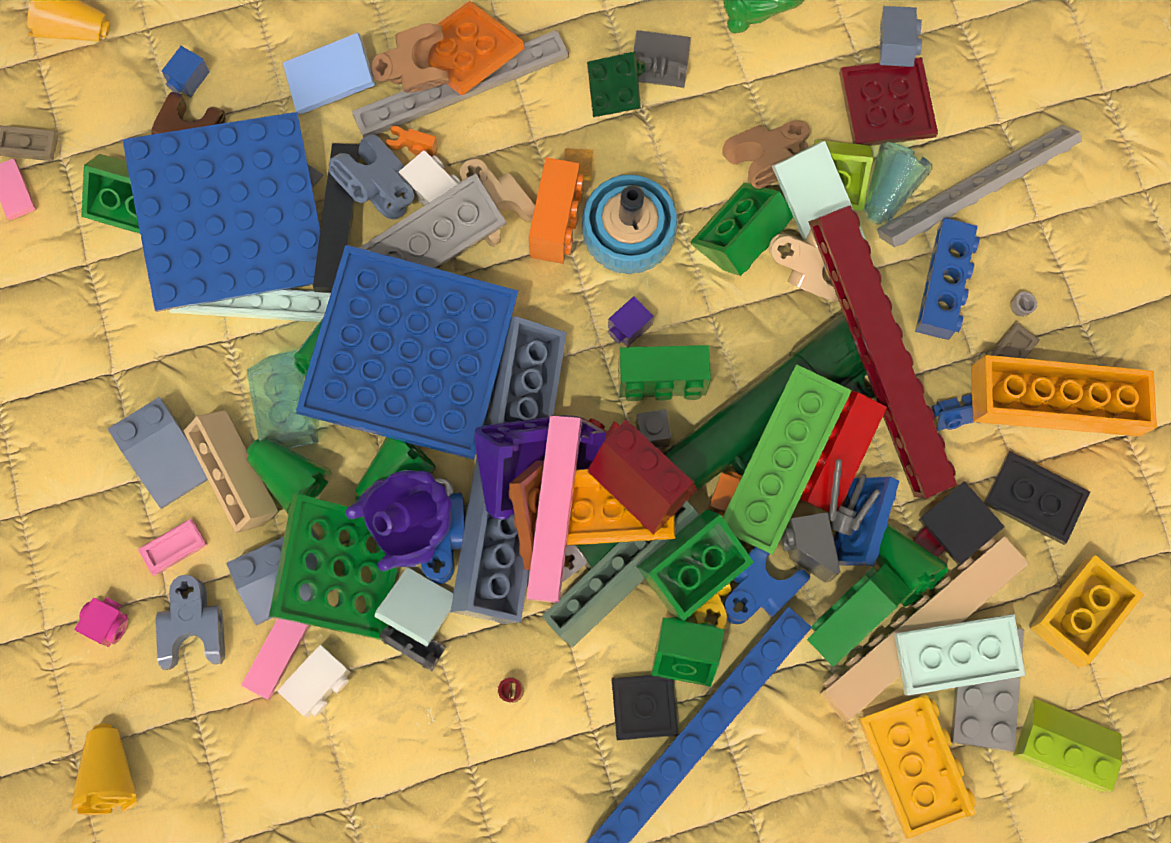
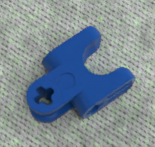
M461 492L452 493L449 496L452 501V520L449 532L436 547L432 559L427 563L421 564L426 578L439 585L447 583L454 574L453 549H461L466 517L465 503ZM437 561H441L442 565L445 566L440 568L439 573H435L433 570Z
M755 547L749 553L754 563L734 579L738 586L723 603L727 613V621L736 625L743 624L760 607L773 617L810 580L811 576L805 570H799L789 579H774L768 574L765 567L766 558L770 554ZM743 603L742 611L735 613L733 611L735 604Z

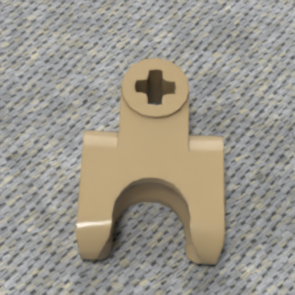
M470 159L462 164L460 168L461 182L476 173L499 211L512 210L519 214L524 221H531L533 219L535 205L511 174L507 172L496 179L486 164L478 159ZM499 229L484 238L492 247L500 243Z
M811 229L805 241L786 233L777 234L771 239L769 243L771 256L779 264L793 269L787 281L788 283L830 301L838 302L833 285L826 282L822 276L824 262ZM788 242L791 251L790 253L784 252L783 256H781V252L777 248L779 245L784 246Z

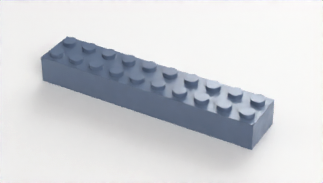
M517 316L511 318L483 426L554 416L567 332ZM477 457L450 612L502 624L521 623L529 570L524 569L523 558L519 553L520 541L518 530L514 525L515 514L510 515L508 519H496L486 511Z

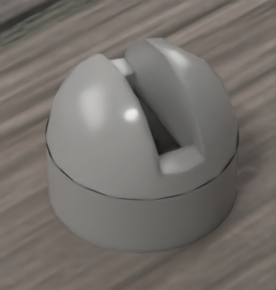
M1021 292L1011 301V310L1017 316H1027L1034 312L1037 307L1035 297L1029 292Z

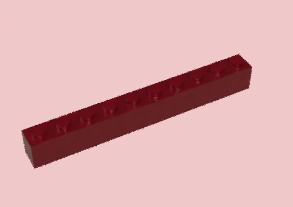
M849 205L808 221L876 400L887 407L883 418L913 496L927 499L956 486L955 468L945 454L944 439L937 433L933 422L935 420L934 413L924 399L923 384L916 378L912 367L914 365L913 358L903 344L902 329L895 322L892 315V303L882 289L881 274L871 260V248L861 234L859 228L860 219L857 213Z

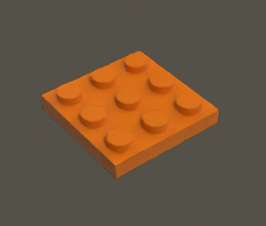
M468 1L437 24L442 26L443 39L431 47L428 58L431 67L440 70L448 69L449 82L446 84L462 96L524 50L525 47L522 39L474 3Z

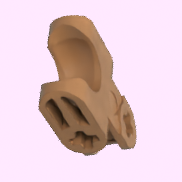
M425 23L397 33L395 35L397 48L379 53L375 56L371 65L372 75L376 80L402 84L403 92L406 93L421 92L448 83V69L440 70L431 67L428 58L431 47L443 39L442 26Z
M790 121L768 131L763 125H758L726 140L722 154L731 164L735 165L745 161H753L748 171V182L756 189H761L778 181L772 165L809 148L805 142L809 137V126L801 121Z

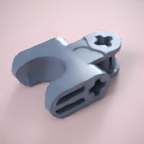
M374 134L363 138L359 145V155L366 165L356 162L346 153L338 154L330 159L329 172L348 194L359 203H365L370 200L386 218L394 220L401 218L405 213L406 206H409L414 200L413 189L399 175V171L404 168L403 164L383 141Z
M190 575L178 576L170 585L171 610L160 611L156 614L158 664L163 670L173 669L178 664L179 648L182 642L191 636H198L202 640L205 656L209 662L214 665L222 664L225 660V642L221 606H207V591L201 581ZM188 586H190L194 591L190 592L188 597L183 595V591H187Z

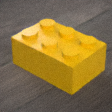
M1093 555L1079 565L1030 629L1077 668L1083 667L1093 661L1144 594L1100 558Z

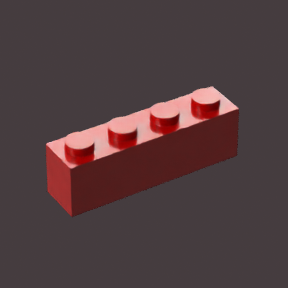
M851 391L800 500L829 512L836 460L841 459V478L837 510H839L887 409L886 406L859 392Z

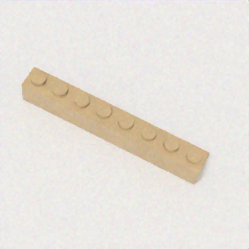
M1005 536L998 541L991 538L979 548L982 554L977 559L973 560L972 557H969L957 567L960 573L955 578L951 579L948 575L935 586L938 592L933 597L929 598L927 594L913 605L916 611L909 617L905 614L900 616L890 625L894 629L886 637L882 633L879 634L868 644L871 648L869 652L864 656L857 653L846 663V666L849 668L841 676L835 672L823 683L826 689L820 693L821 696L843 722L849 721L901 676L894 633L963 622L1029 565L1028 561Z

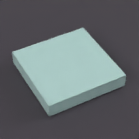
M407 567L376 610L375 617L427 647L450 614L453 593Z

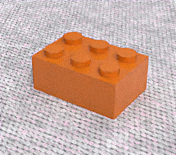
M545 157L529 233L530 258L563 264L565 254L571 255L573 229H576L578 205L582 201L584 191V175L580 174V163Z

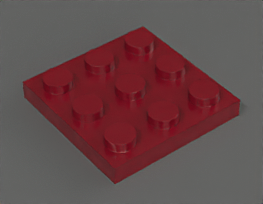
M922 57L915 58L913 67L872 63L840 68L839 76L853 144L874 146L936 138L938 129Z

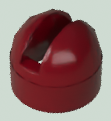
M509 677L500 682L498 695L503 701L515 703L523 697L524 687L519 680ZM512 683H516L515 697L512 699Z

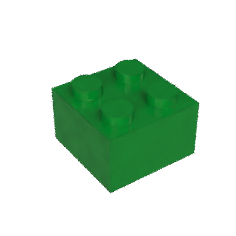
M663 617L656 642L651 675L711 687L720 663L724 629L717 628L711 623L696 624L686 622V620L682 621L678 617Z

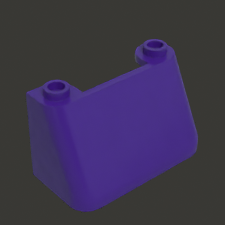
M560 415V417L581 418L574 415ZM550 417L485 425L475 428L474 444L486 511L493 518L508 519L510 515L515 514L513 502L509 497V483L535 461L545 460ZM581 418L582 426L576 470L589 469L606 439L605 431Z

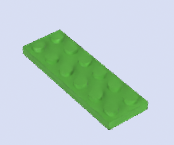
M797 364L795 365L722 517L738 539L773 555L852 390Z

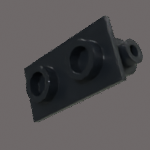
M390 625L388 628L385 627L379 636L383 639L381 640L383 644H388L422 665L424 669L427 668L432 672L446 648L445 645L435 639H432L426 647Z

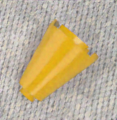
M31 0L27 28L33 29L28 32V35L35 38L101 41L102 37L107 38L111 22L106 20V14L80 0Z
M97 724L93 726V730L86 733L71 801V810L73 811L77 808V813L85 815L112 814V808L121 806L122 811L129 810L136 806L137 794L119 730L112 728L111 724Z

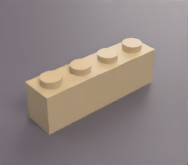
M226 410L198 415L183 432L235 533L264 526L279 511L264 482L248 463L247 458L249 454H247V449Z

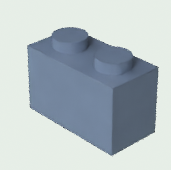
M883 6L880 23V65L914 66L915 55H920L922 48V38H917L921 34L922 20L917 19V7Z

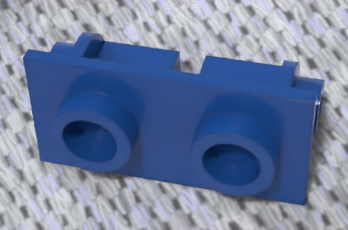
M972 394L962 396L961 400L964 406L959 405L957 398L938 401L936 405L932 406L934 416H939L936 427L937 431L943 429L953 430L961 425L973 423Z

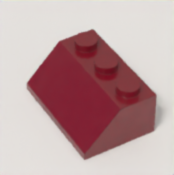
M627 420L603 442L587 470L602 487L653 535L697 491L694 482Z

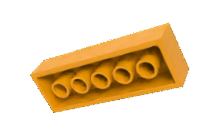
M985 355L971 365L973 422L1128 436H1141L1157 428L1154 371L991 355Z

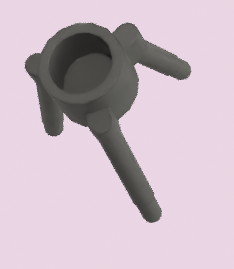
M837 459L828 517L831 520V529L852 536L854 530L858 531L861 521L874 504L880 491L878 489L874 490L856 516L857 511L854 508L867 478L866 474H862L848 507L840 505L839 510H837L842 460Z

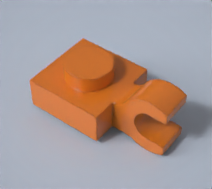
M391 126V133L399 136V138L395 141L386 139V146L389 149L399 150L403 147H408V150L416 156L424 150L431 157L433 155L436 156L438 150L436 136L412 129L405 131L398 126Z

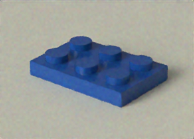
M891 476L866 478L854 508L857 511L856 516L874 490L878 489L880 494L861 521L858 531L854 530L852 536L836 531L834 544L839 565H875L883 534L888 525L892 504L896 498L898 480ZM860 478L853 479L846 497L845 507H848Z

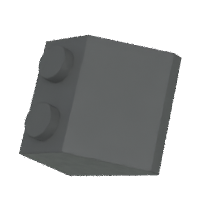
M828 513L792 518L781 537L783 551H788L789 559L823 582H831L840 573V567Z

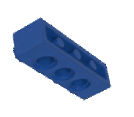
M944 218L937 228L915 332L949 340L955 332L960 331L963 322V316L959 315L961 305L964 306L966 304L969 289L965 288L966 279L970 280L974 269V263L970 262L972 253H976L980 237L976 236L978 226ZM949 250L957 251L960 257L952 256ZM943 276L952 277L955 284L946 282ZM938 302H945L949 306V310L941 309Z

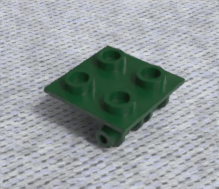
M634 51L587 62L593 118L641 109L638 76L645 72L646 66L643 61L636 59Z

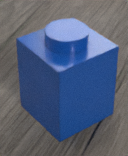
M180 46L161 72L167 81L166 86L170 90L177 93L182 92L191 97L210 71L203 58Z

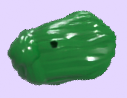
M724 0V8L729 16L727 28L731 33H742L749 28L750 24L761 23L776 14L796 8L805 0Z

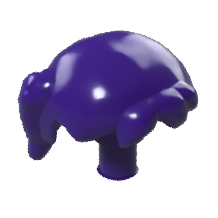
M402 470L390 474L387 479L376 480L360 495L356 503L346 509L345 513L349 519L364 518L368 530L385 553L378 562V568L381 571H387L397 567H414L418 564L427 563L432 559L436 547L449 532L452 520V501L447 495L445 487L435 481L431 473Z

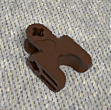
M170 92L154 121L151 135L222 124L226 122L225 111L218 107H209L201 119L195 122H186L183 120L187 107L183 95L177 92Z

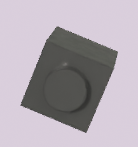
M666 409L637 414L636 429L656 448L670 445L671 433Z

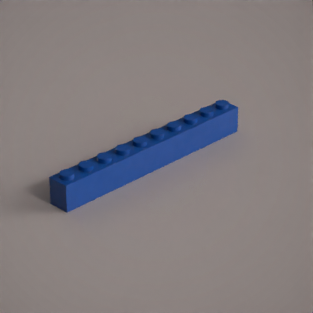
M788 607L586 843H630L809 632L811 626Z

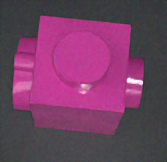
M93 597L91 602H87L81 609L79 614L80 620L74 630L101 645L110 647L111 644H116L124 635L129 618L127 614L119 611L122 606L121 604L108 597H105L103 602Z

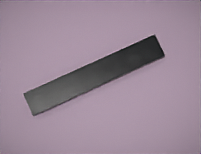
M332 143L330 159L338 154L346 153L356 162L360 163L358 152L360 144ZM329 169L313 282L314 292L331 293L345 245L350 244L355 200L335 180Z

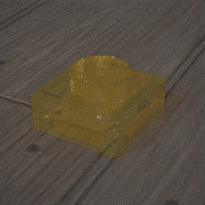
M565 148L564 161L580 163V174L584 175V180H591L593 150Z

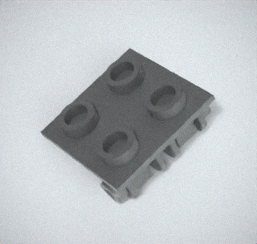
M636 30L634 52L636 59L643 61L646 66L645 72L638 76V82L684 88L691 37Z

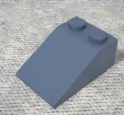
M160 397L108 428L121 452L161 509L208 480L181 425L169 406Z

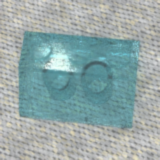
M297 350L270 355L247 369L258 439L261 441L264 438H268L288 449L320 442L316 419L296 414V408L306 378L294 365V354Z

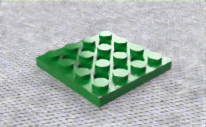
M293 494L269 617L383 640L379 636L383 629L387 627V623L376 618L375 613L395 584L397 568L387 571H381L378 568V562L385 553L378 544L373 553L368 551L366 541L372 535L363 517L349 519L346 516L345 511L348 506L301 494ZM315 523L320 524L323 529L322 537L319 540L315 539L311 533L312 526ZM343 529L350 535V541L347 546H343L339 541V534ZM309 553L314 554L317 558V565L313 570H310L305 562ZM338 559L344 564V572L340 577L333 570V565ZM364 566H367L371 571V578L367 583L362 580L360 575L361 569ZM304 583L308 584L311 588V596L307 601L303 600L300 596V588ZM331 590H335L339 596V601L334 607L328 602V594ZM358 596H362L366 602V607L361 613L355 607V601Z

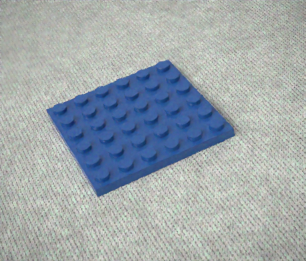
M297 112L122 139L156 312L313 285L320 226Z
M345 245L298 401L296 414L474 460L476 455L474 444L475 428L484 424L518 290Z

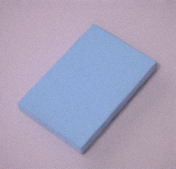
M359 33L283 62L295 110L299 115L375 86L362 36Z

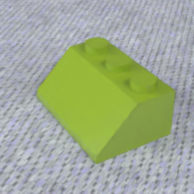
M1033 698L1013 756L1099 792H1110L1114 789L1122 765V736L1111 729Z

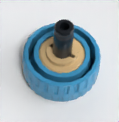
M620 175L610 178L594 189L590 198L585 203L582 217L584 243L590 255L594 257V260L608 270L625 274L642 273L650 270L664 260L674 243L677 231V211L674 208V202L665 189L649 178L639 175Z

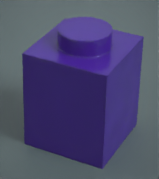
M633 296L608 319V333L614 341L619 344L622 342L626 347H629L652 326L654 316Z

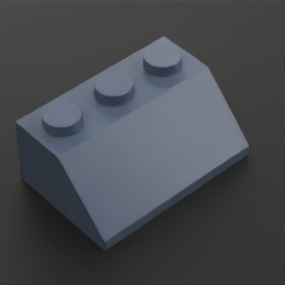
M312 527V529H311L312 536H313L315 539L319 540L320 538H319L318 534L316 533V531H315L314 528ZM284 537L226 563L235 587L255 625L272 619L269 617ZM309 553L305 560L306 566L310 570L315 569L317 565V558L312 553ZM306 583L300 588V596L305 601L311 596V588Z

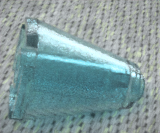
M886 142L885 145L881 143L864 206V212L868 214L866 218L869 221L878 225L891 221L932 171L933 166L925 157H922L921 161L913 156L915 151L892 142Z

